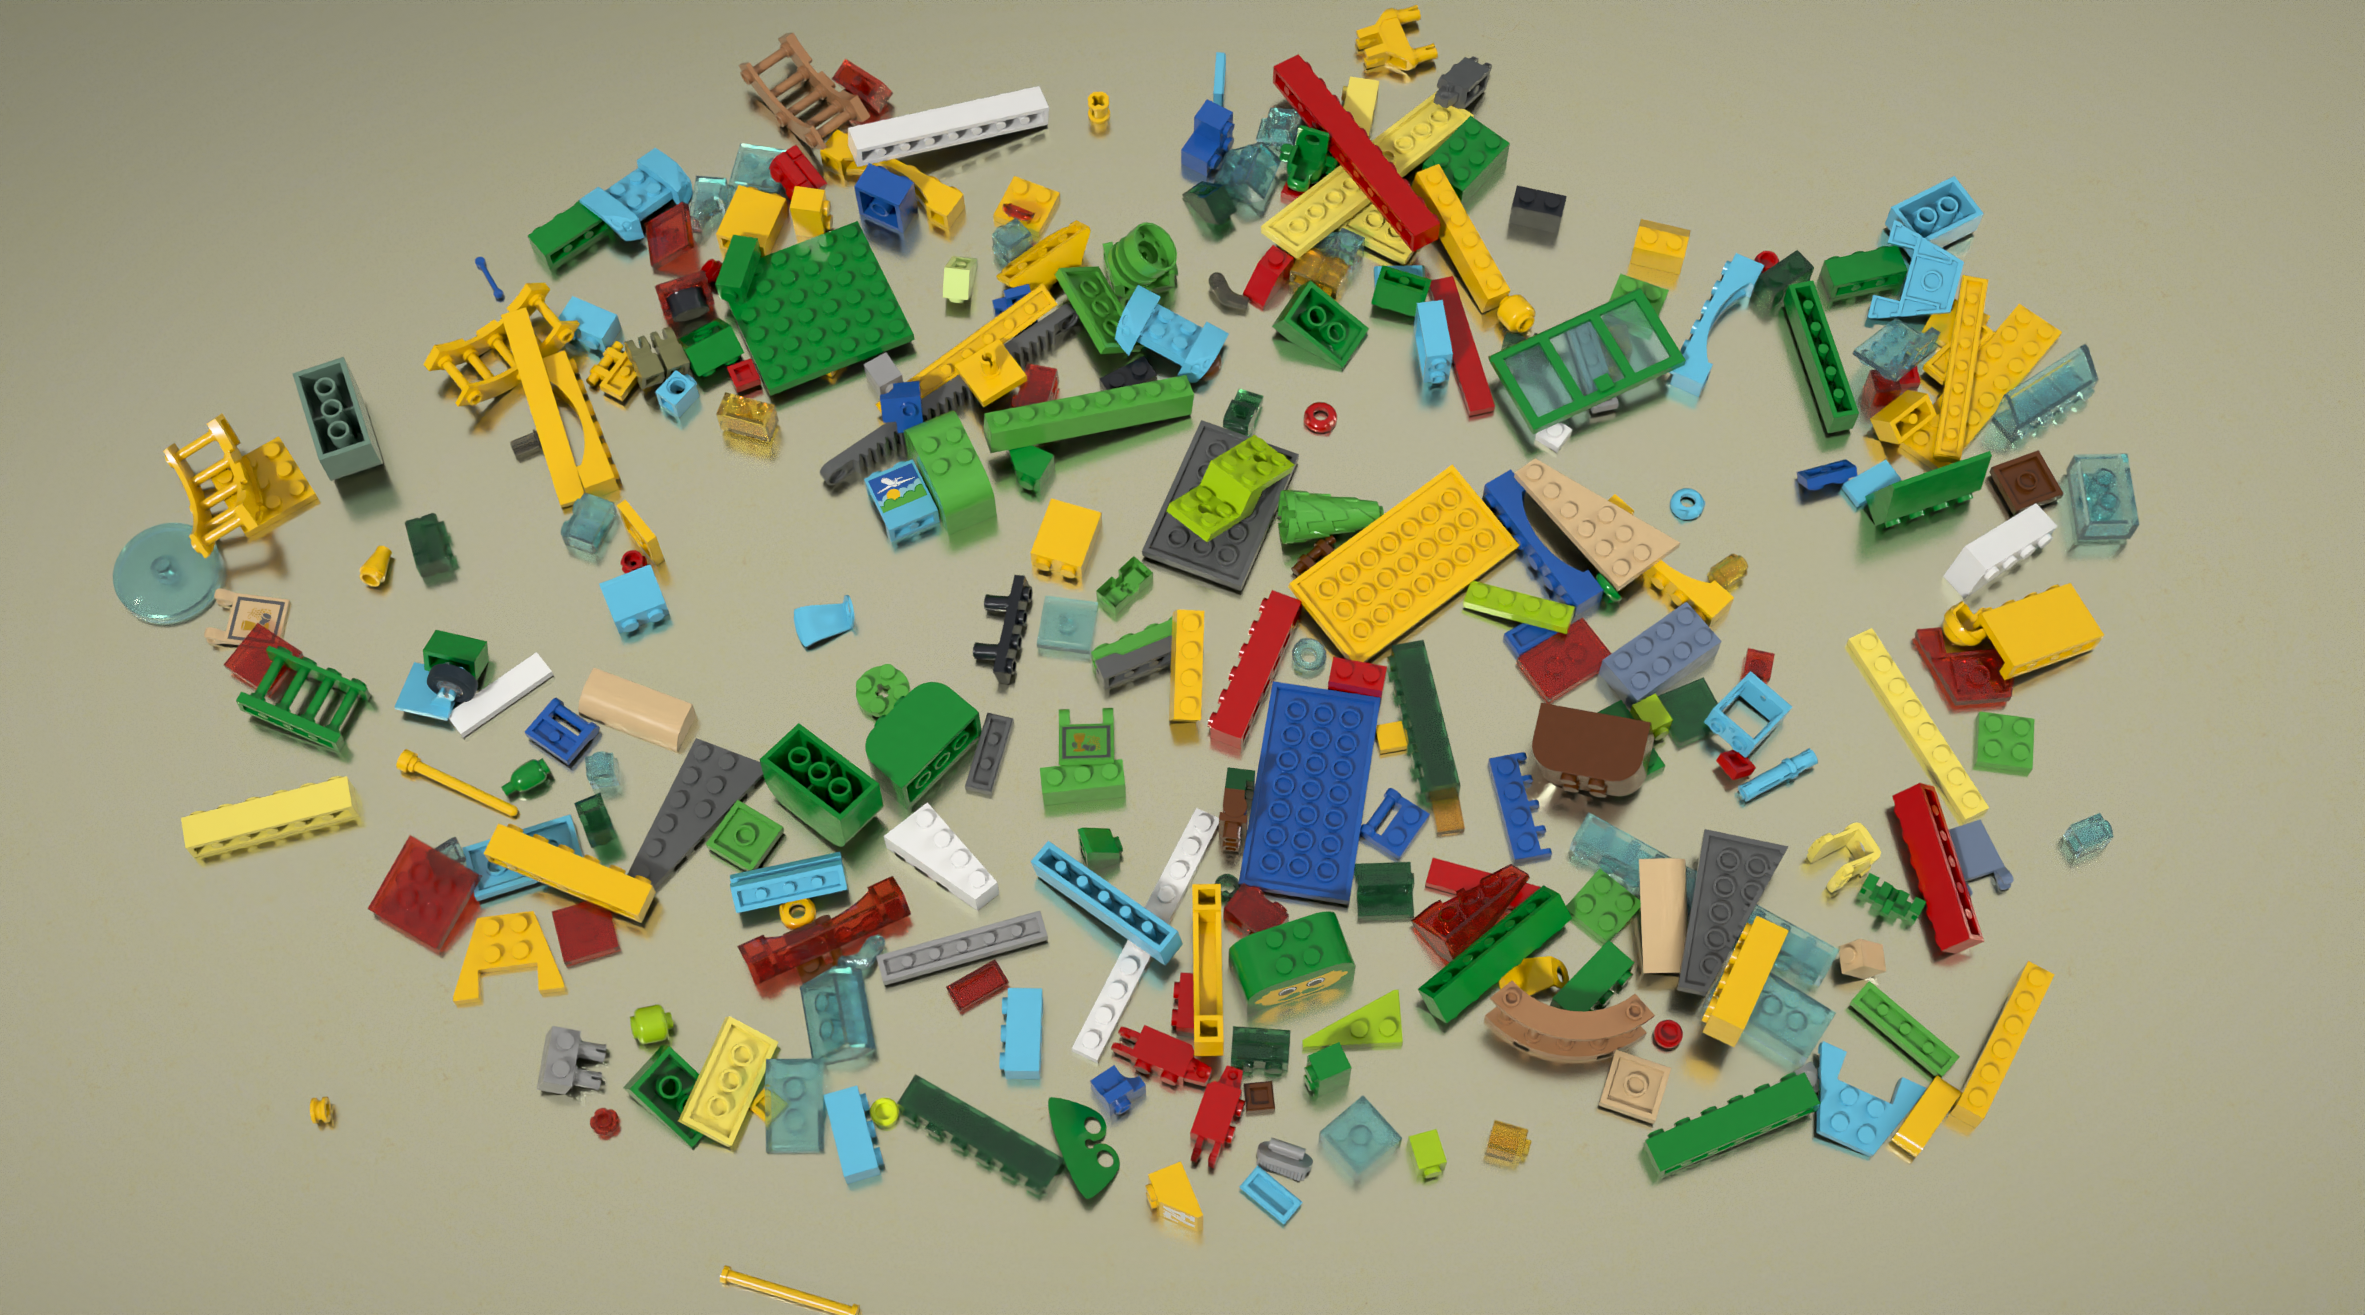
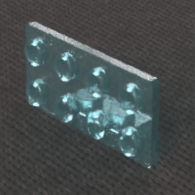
M1895 318L1855 348L1852 354L1862 364L1871 366L1879 371L1884 378L1897 382L1937 349L1938 344L1935 342L1941 332L1931 327L1924 334L1922 332L1919 333Z

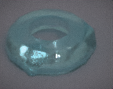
M1312 638L1300 639L1292 650L1294 667L1306 672L1319 670L1325 664L1327 658L1324 646ZM1305 650L1311 651L1315 655V661L1311 663L1304 661L1301 657V652Z

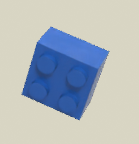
M869 163L854 186L859 214L899 232H905L918 211L914 182L906 176H898L889 172L885 167H877Z

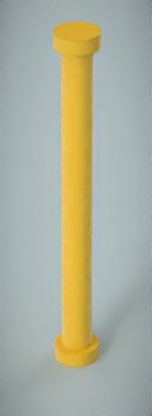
M727 1265L724 1266L720 1276V1283L727 1284L731 1282L837 1315H858L860 1311V1305H846L733 1271L732 1267Z

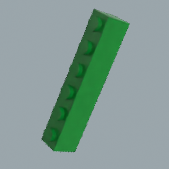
M1814 281L1788 285L1783 303L1827 432L1833 433L1853 429L1859 411Z
M1543 885L1419 987L1418 991L1430 1013L1445 1023L1456 1018L1463 1009L1476 1001L1493 984L1498 983L1505 974L1518 966L1534 950L1540 948L1553 934L1560 931L1572 919L1561 895Z
M1795 1072L1789 1073L1780 1078V1083L1771 1087L1769 1083L1763 1084L1755 1088L1752 1095L1745 1098L1743 1095L1735 1096L1727 1101L1728 1105L1719 1109L1716 1106L1709 1107L1703 1110L1698 1118L1691 1120L1690 1117H1686L1674 1123L1675 1127L1664 1132V1129L1661 1128L1647 1135L1648 1139L1645 1140L1644 1148L1658 1178L1818 1111L1821 1103L1805 1072L1796 1075Z

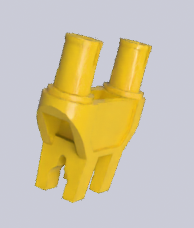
M1417 5L1400 10L1394 8L1386 9L1375 25L1356 30L1358 39L1355 42L1359 50L1364 49L1366 57L1363 61L1367 69L1388 65L1399 70L1415 69L1419 63L1438 58L1434 43L1414 49L1409 45L1401 25L1421 20L1420 10Z

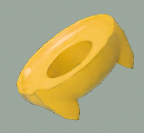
M809 898L783 903L779 907L782 923L791 930L814 922L816 918L815 905ZM794 905H802L806 911L804 916L796 919L791 917L790 909Z

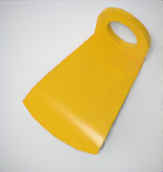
M1552 956L1525 958L1518 966L1511 969L1501 978L1499 986L1502 989L1509 982L1513 981L1519 988L1531 996L1552 986L1562 989L1569 981V976L1564 963ZM1558 967H1559V968L1561 969V971H1562V974H1563V982H1561V981L1559 980V978H1558V975H1557V968H1558Z

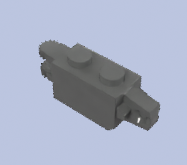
M1474 56L1471 58L1464 57L1458 64H1454L1449 72L1441 75L1437 83L1439 90L1435 94L1433 103L1439 104L1443 108L1453 106L1458 109H1465L1486 90L1492 64L1486 62L1482 65L1478 63L1479 58Z

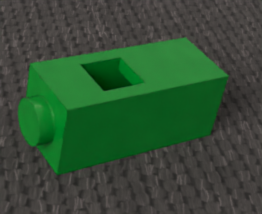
M740 235L732 236L716 281V288L720 299L727 302H745L762 254L758 238Z

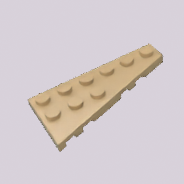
M1536 458L1514 474V478L1617 591L1679 548L1680 542Z

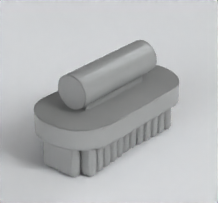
M1272 1137L1270 1141H1264L1258 1145L1256 1165L1300 1181V1179L1304 1180L1306 1174L1311 1170L1313 1160L1305 1153V1148Z

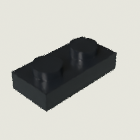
M1142 356L1100 378L1099 383L1103 390H1110L1156 381L1157 374L1145 356Z

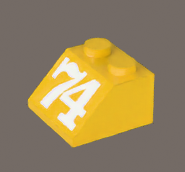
M1181 1161L1148 1174L1149 1184L1145 1185L1147 1191L1145 1194L1151 1209L1157 1208L1159 1216L1199 1232L1203 1230V1213Z

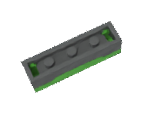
M1172 617L1160 624H1150L1143 631L1136 634H1126L1111 644H1101L1094 651H1091L1092 665L1104 690L1171 663Z

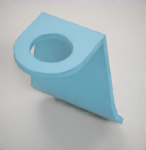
M849 595L844 596L843 603L810 605L794 609L796 632L805 647H809L822 639L853 629L855 616Z

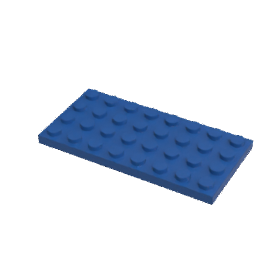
M1273 681L1238 888L1349 905L1380 697Z

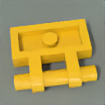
M615 341L611 347H607L603 352L604 357L598 365L595 364L591 368V374L586 379V382L594 387L601 380L600 388L602 391L623 401L638 382V377L632 363L628 359L626 350L624 353H621L624 346L620 342ZM612 362L616 363L610 371L607 370Z

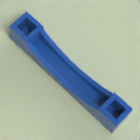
M1510 469L1485 484L1482 496L1483 502L1490 510L1492 509L1498 516L1497 519L1506 530L1508 529L1520 545L1518 549L1524 550L1533 569L1540 571L1546 586L1550 590L1555 591L1559 596L1560 603L1575 607L1574 617L1601 602L1604 590L1589 570L1582 572L1567 565L1540 541L1533 531L1524 510L1523 501L1526 490L1514 478V473Z

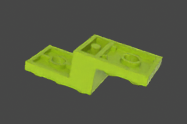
M1253 435L1211 460L1200 485L1172 501L1166 511L1204 541L1209 542L1250 516L1262 491L1289 475L1295 465L1283 454L1270 447L1263 439Z

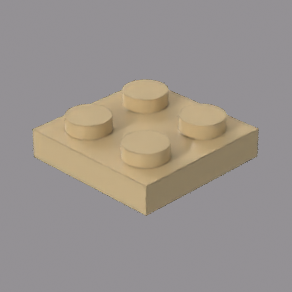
M1616 1050L1599 1106L1654 1124L1671 1068Z

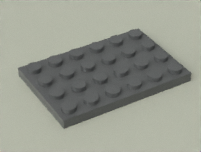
M1201 420L1142 549V556L1241 591L1278 508L1280 492L1286 490L1299 460V454L1268 444L1295 465L1292 472L1262 491L1250 516L1209 542H1206L1166 510L1172 501L1200 485L1211 460L1250 437Z

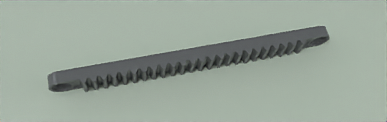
M1065 304L1004 344V346L1017 364L1022 367V360L1031 361V354L1038 356L1040 348L1043 350L1048 349V343L1055 345L1056 338L1072 328L1078 322L1079 316L1072 304ZM957 375L922 399L923 422L947 413V410L955 411V405L963 406L965 398L973 399L972 391L960 375ZM887 422L825 463L820 470V475L828 485H835L855 471L861 474L863 466L871 467L870 461L879 462V455L888 456V449L897 450V443L904 445V433H898L896 422Z

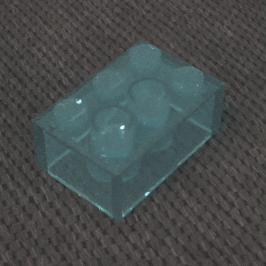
M2128 454L2074 455L2066 472L2077 540L2131 539L2139 526Z

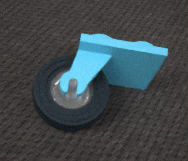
M414 662L395 704V709L448 721L455 702L470 701L476 693L478 682L472 674L462 667L451 664H437L430 671H426L424 664Z

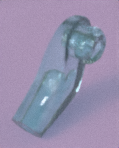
M880 935L870 936L857 954L839 957L838 968L841 971H863L868 969L877 959L876 956L885 947V939Z

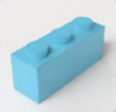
M1008 988V997H1002V1014H1007L1006 1025H1001V1042H1006L1005 1052H1000V1070L1005 1071L1006 1079L1040 1080L1043 1023L1042 988Z
M853 1086L825 1094L824 1099L846 1183L850 1184L881 1175L879 1165L884 1164L880 1147L874 1148L872 1138L877 1137L873 1120L867 1121L865 1111L870 1110L866 1093L860 1094L858 1086Z

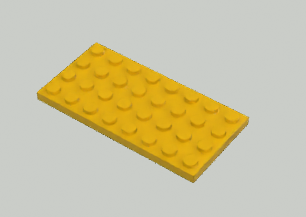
M1452 464L1290 582L1288 588L1302 602L1305 609L1346 659L1366 662L1470 585L1472 581L1478 579L1517 550L1520 545Z

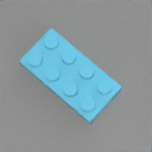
M571 814L523 829V833L533 837L534 834H538L548 839V844L556 847L559 844L568 846L575 851L574 854L583 857ZM490 839L462 848L474 896L477 901L539 882L489 862L484 855V851Z

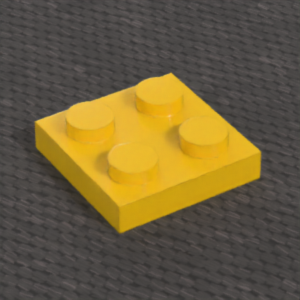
M1014 176L993 214V219L996 222L1040 238L1060 200V192Z

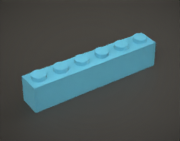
M1050 841L1031 860L1037 876L1163 965H1166L1183 945L1179 932Z

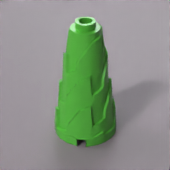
M1283 490L1280 492L1278 501V516H1281L1282 522L1278 523L1280 538L1284 544L1330 537L1331 534L1353 533L1356 530L1366 528L1384 515L1383 506H1379L1377 501L1360 500L1356 497H1333L1331 494Z

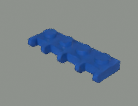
M1525 752L1489 758L1488 760L1514 863L1552 856L1551 848H1540L1537 835L1546 833V828L1544 825L1535 826L1531 814L1532 809L1540 807L1539 801H1528L1524 787L1525 784L1533 782L1532 775L1521 776L1518 762L1527 759Z

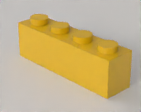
M1177 609L1172 615L1169 721L1198 722L1201 720L1204 611Z

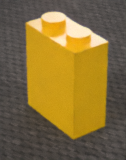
M738 185L716 233L719 248L728 250L732 236L740 235L758 238L762 253L761 257L769 255L789 213L786 198L776 193L769 194L759 191L755 187Z
M1051 498L1030 552L1032 565L1043 571L1052 570L1059 572L1067 578L1077 577L1082 579L1102 527V513Z

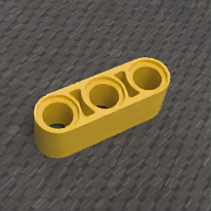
M1937 1075L1891 1141L1916 1158L1958 1099L1961 1091Z

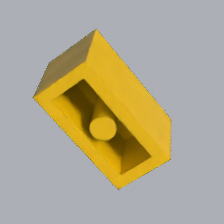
M795 186L790 204V212L796 235L814 238L832 229L833 215L830 214L831 204L826 198L825 190Z
M1907 390L1870 418V421L1880 441L1901 444L1937 416L1928 393Z

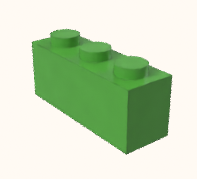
M1122 759L1114 760V764L1061 765L1040 768L1044 806L1126 797Z

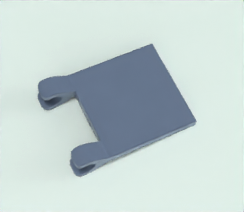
M1981 819L1949 829L1965 882L1994 873L2000 890H2006L2011 887L2014 878L2004 866ZM1966 883L1969 895L1971 897L1973 894L1972 889Z

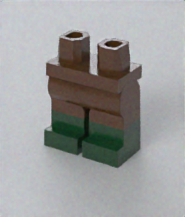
M1227 768L1223 812H1220L1219 837H1223L1222 850L1239 852L1240 840H1246L1248 826L1246 798L1253 799L1255 770Z

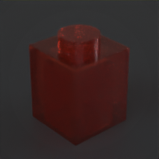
M1896 367L1870 370L1864 384L1870 408L1887 406L1899 397L1902 388Z

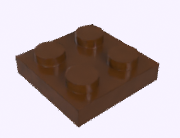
M2039 450L1993 466L1989 471L2013 515L2021 513L2035 503L2038 506H2042L2061 499L2064 494Z

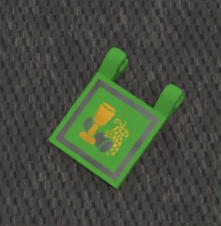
M1102 708L1103 723L1070 724V709H1059V765L1114 764L1113 708Z

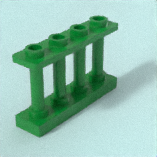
M268 646L266 652L272 663L255 693L249 695L242 691L236 699L240 710L340 753L345 742L339 729L357 697L366 701L369 700L370 693L367 685L356 678L351 680L344 678L340 672L333 668L323 669L317 666L315 661L307 657L297 658L284 647L278 646L276 649ZM283 665L298 671L280 703H276L275 706L267 703L265 696ZM310 676L321 681L322 683L306 712L300 716L291 713L289 708L306 678ZM332 687L347 692L330 724L325 725V727L316 724L314 719Z

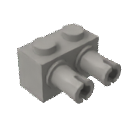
M552 1026L545 1037L537 1090L564 1095L573 1085L599 1090L601 1084L599 1079L602 1078V1072L578 1069L576 1060L583 1058L603 1063L606 1054L604 1051H606L607 1045L582 1041V1038H580L581 1031Z

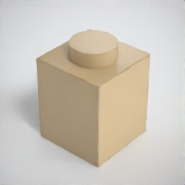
M1858 939L1838 946L1842 974L1867 979L1886 972L1883 944Z

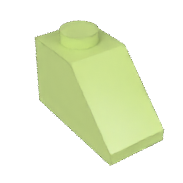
M951 257L944 267L943 298H949V301L954 303H963L970 298L976 274L977 258Z

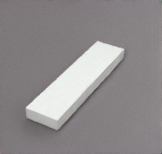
M536 652L476 693L470 701L463 702L453 709L448 719L460 735L465 737L552 677L553 673Z

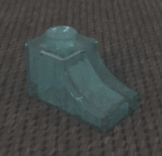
M696 176L688 216L692 232L702 233L705 224L710 218L719 213H726L727 204H730L733 197L732 188L728 187L726 178Z
M1342 228L1339 232L1330 233L1308 250L1307 253L1353 273L1364 254L1365 237Z

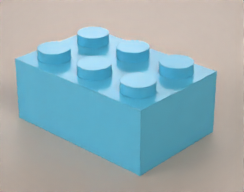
M1953 176L1892 206L1885 225L1891 231L1893 221H1899L1908 229L1917 232L1929 242L1942 248L1976 231L1984 213L1957 178ZM1904 248L1912 259L1913 250Z

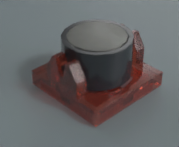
M703 270L655 286L658 301L666 320L673 318L674 322L693 320L706 314L709 311V306L715 305L705 271Z

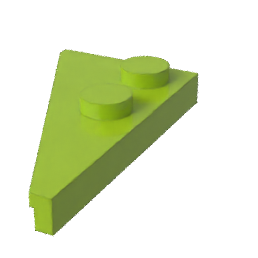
M1399 989L1387 993L1303 1039L1302 1050L1324 1049L1340 1042L1342 1048L1402 1046Z

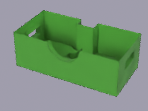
M1135 556L1118 570L1119 577L1117 579L1111 576L1096 590L1097 599L1115 615L1153 581V572Z

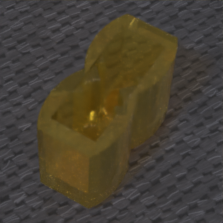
M1311 248L1296 259L1290 270L1289 280L1297 286H1302L1311 280L1331 298L1336 300L1348 277L1349 266L1340 258L1326 257L1320 250Z

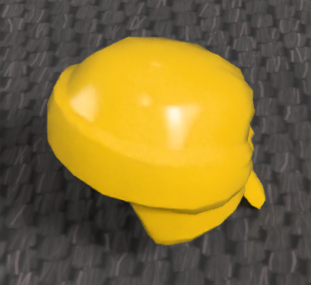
M1963 601L1951 606L1944 614L1942 625L1948 640L1954 645L1975 646L1981 643L1987 637L1985 630L1982 628L1975 631L1972 626L1978 618L1977 615L1985 608L1982 607L1973 614Z

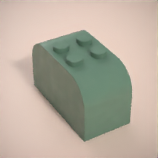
M341 357L292 373L318 459L330 481L382 465V457L362 395L345 358Z

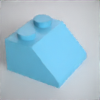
M651 565L599 584L619 634L622 632H632L643 624L660 621L664 616L670 614Z

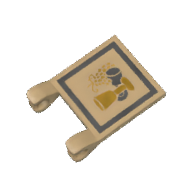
M216 589L214 598L217 604L221 606L232 605L226 631L212 627L206 628L204 637L207 638L206 640L209 644H232L264 649L272 646L277 649L280 645L290 600Z

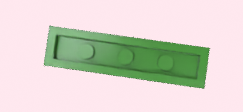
M1870 981L1850 1002L1853 1008L1935 1077L1938 1075L1942 1078L1959 1059L1960 1056Z

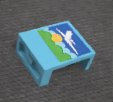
M913 459L898 462L892 468L882 472H874L864 479L868 495L872 496L891 542L940 522L938 509Z

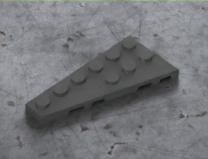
M696 738L627 875L633 878L636 875H640L651 881L650 885H653L654 890H656L670 876L676 865L685 856L688 857L694 851V847L722 822L737 800L740 801L745 794L748 795L755 788L754 785L764 776L761 763Z

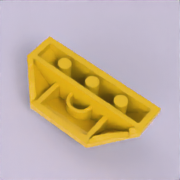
M1076 220L1070 223L1068 227L1061 228L1008 263L1001 273L996 276L998 281L1013 288L1029 284L1031 291L1043 283L1047 290H1050L1053 284L1058 282L1055 274L1059 268H1072L1081 265L1091 232L1089 226Z

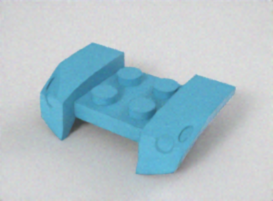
M657 148L652 149L637 160L638 168L604 191L597 187L579 199L582 205L606 222L625 241L645 238L640 221L673 199L679 209L683 211L693 195L691 180L677 162Z
M1138 285L1119 320L1115 340L1128 355H1130L1136 342L1181 365L1182 367L1177 377L1187 375L1189 382L1196 383L1214 362L1229 333L1207 321L1203 328L1159 305L1160 296Z

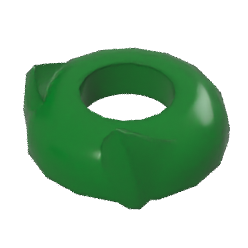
M1599 572L1595 579L1603 588V592L1609 597L1608 603L1620 601L1622 596L1617 593Z

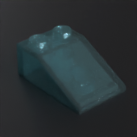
M824 1058L766 1059V1153L825 1152L826 1103L824 1095L827 1094L828 1068Z

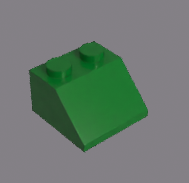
M720 318L677 339L690 361V369L698 377L701 375L702 377H707L715 373L717 367L724 363L729 365L739 360V356L744 353L731 325Z

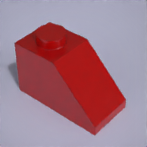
M1272 245L1257 263L1243 292V297L1264 309L1292 276L1294 257Z

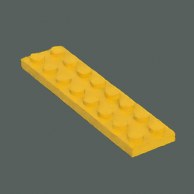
M2018 304L1995 331L1994 337L1977 352L1962 453L2062 334L2060 330L2021 304ZM1943 393L1933 404L1937 416L1899 446L1932 470L1952 464L1951 462L1933 459Z

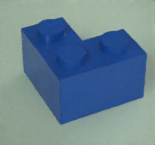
M1208 99L1205 101L1194 117V132L1181 149L1182 165L1206 177L1212 169H1217L1221 162V156L1225 151L1228 152L1234 143L1233 130L1235 124L1233 123L1232 111Z

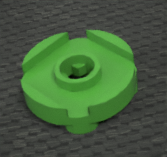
M884 664L869 669L856 682L858 705L870 717L872 715L875 717L887 715L893 709L895 702L901 696H906L911 691L907 677L891 664ZM883 687L890 689L887 691L888 696L885 698L883 695L877 696L878 689Z

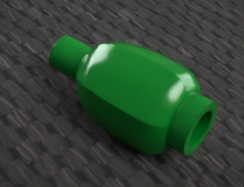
M543 758L540 760L531 759L514 770L510 782L501 786L506 796L516 790L520 792L531 790L543 783L551 770Z

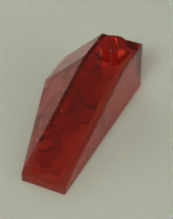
M1509 864L1482 878L1480 885L1467 891L1462 888L1456 891V897L1442 903L1441 899L1432 903L1413 918L1411 922L1435 952L1451 962L1496 924L1530 879L1529 874Z

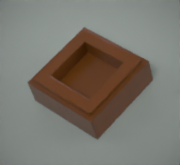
M1272 1081L1244 1083L1246 1114L1275 1112Z

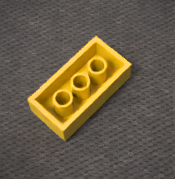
M1756 916L1753 924L1746 923L1701 1020L1706 1023L1703 1033L1735 1047L1789 930L1759 916Z

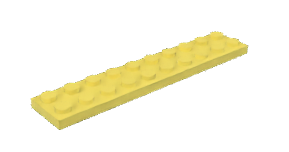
M1436 91L1372 140V142L1380 147L1383 156L1389 162H1392L1399 175L1404 177L1430 157L1469 116L1474 118V115L1465 109H1458L1453 106L1443 108L1441 105L1433 103ZM1340 165L1261 226V233L1298 259L1371 201Z

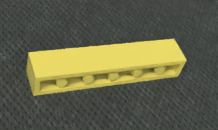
M335 776L329 778L326 782L318 784L307 783L298 789L290 791L279 790L270 796L262 798L251 797L246 799L245 802L234 805L223 804L217 809L206 812L195 811L190 816L182 817L181 822L185 848L195 858L359 816L354 786L347 776Z

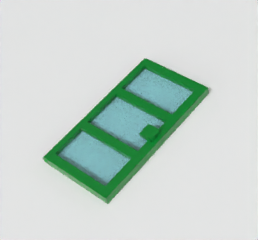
M1641 288L1635 289L1488 356L1490 364L1533 435L1685 365L1686 361Z

